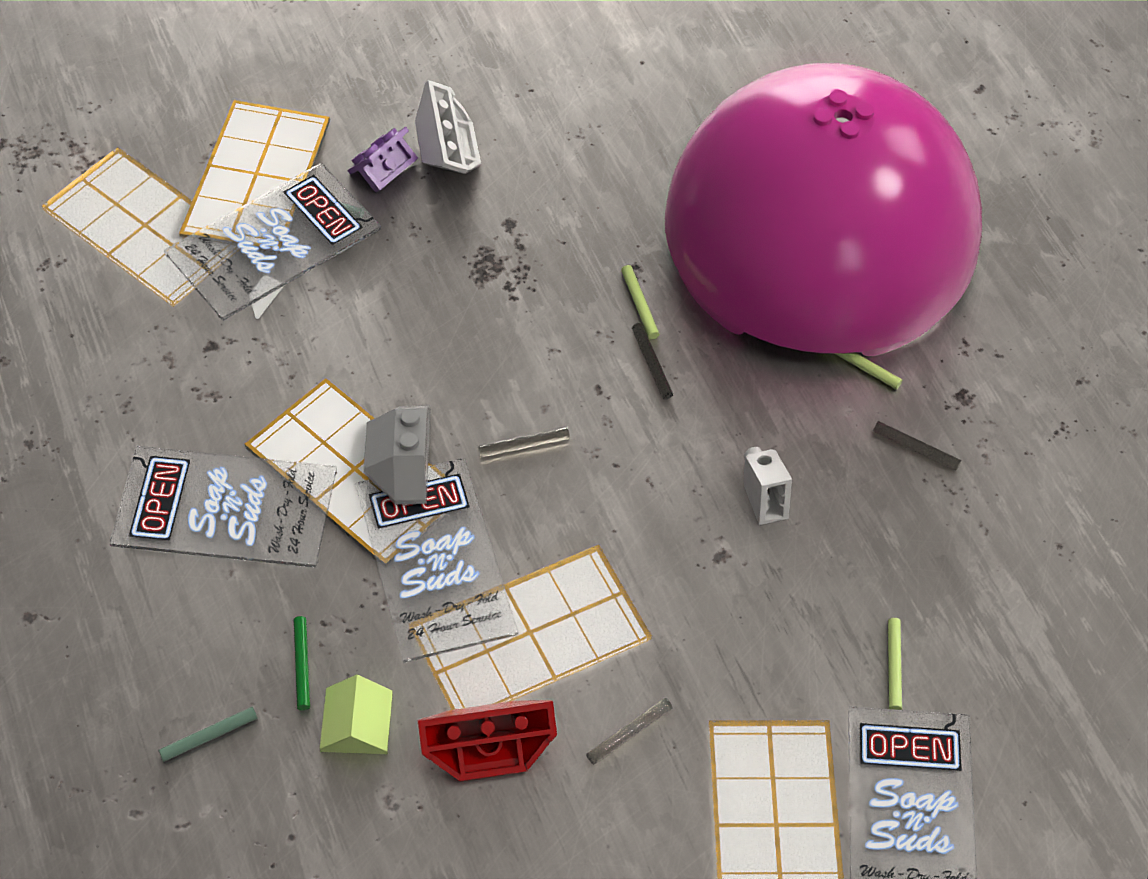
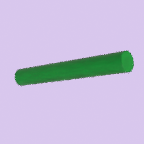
M297 616L293 619L297 709L308 710L310 709L307 620L304 616Z

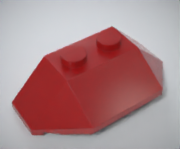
M553 700L510 701L449 710L417 720L422 755L459 781L528 771L549 743L557 736Z

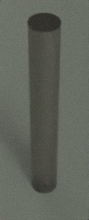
M636 323L632 326L635 338L662 399H669L673 396L671 387L643 324Z
M880 421L876 423L873 432L957 471L962 461Z
M568 427L479 445L478 452L480 458L570 439Z
M667 698L662 699L589 751L586 756L590 763L595 765L673 708Z

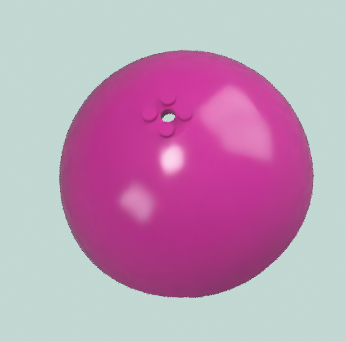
M814 63L782 69L752 81L727 97L702 121L685 146L672 176L665 209V234L670 254L687 290L699 306L725 329L738 335L746 332L761 340L800 351L816 353L862 352L864 356L869 357L895 350L914 341L939 322L963 296L971 282L977 265L982 239V204L977 177L961 139L945 117L928 100L904 83L878 71L849 64ZM837 118H846V119L849 120V121H846V122H844V123H841V122L837 121L836 119H837Z

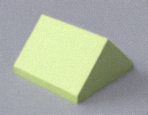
M358 674L327 687L320 752L388 754L393 691Z

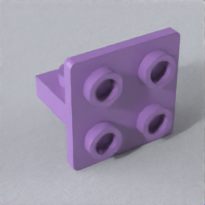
M407 127L399 131L393 128L385 135L383 134L376 139L367 150L351 160L354 165L347 170L350 175L359 171L376 193L415 162L418 157L403 139V136L409 132Z

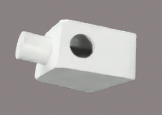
M759 447L749 448L744 453L743 483L758 524L763 525L789 519L792 478L776 450L762 451Z

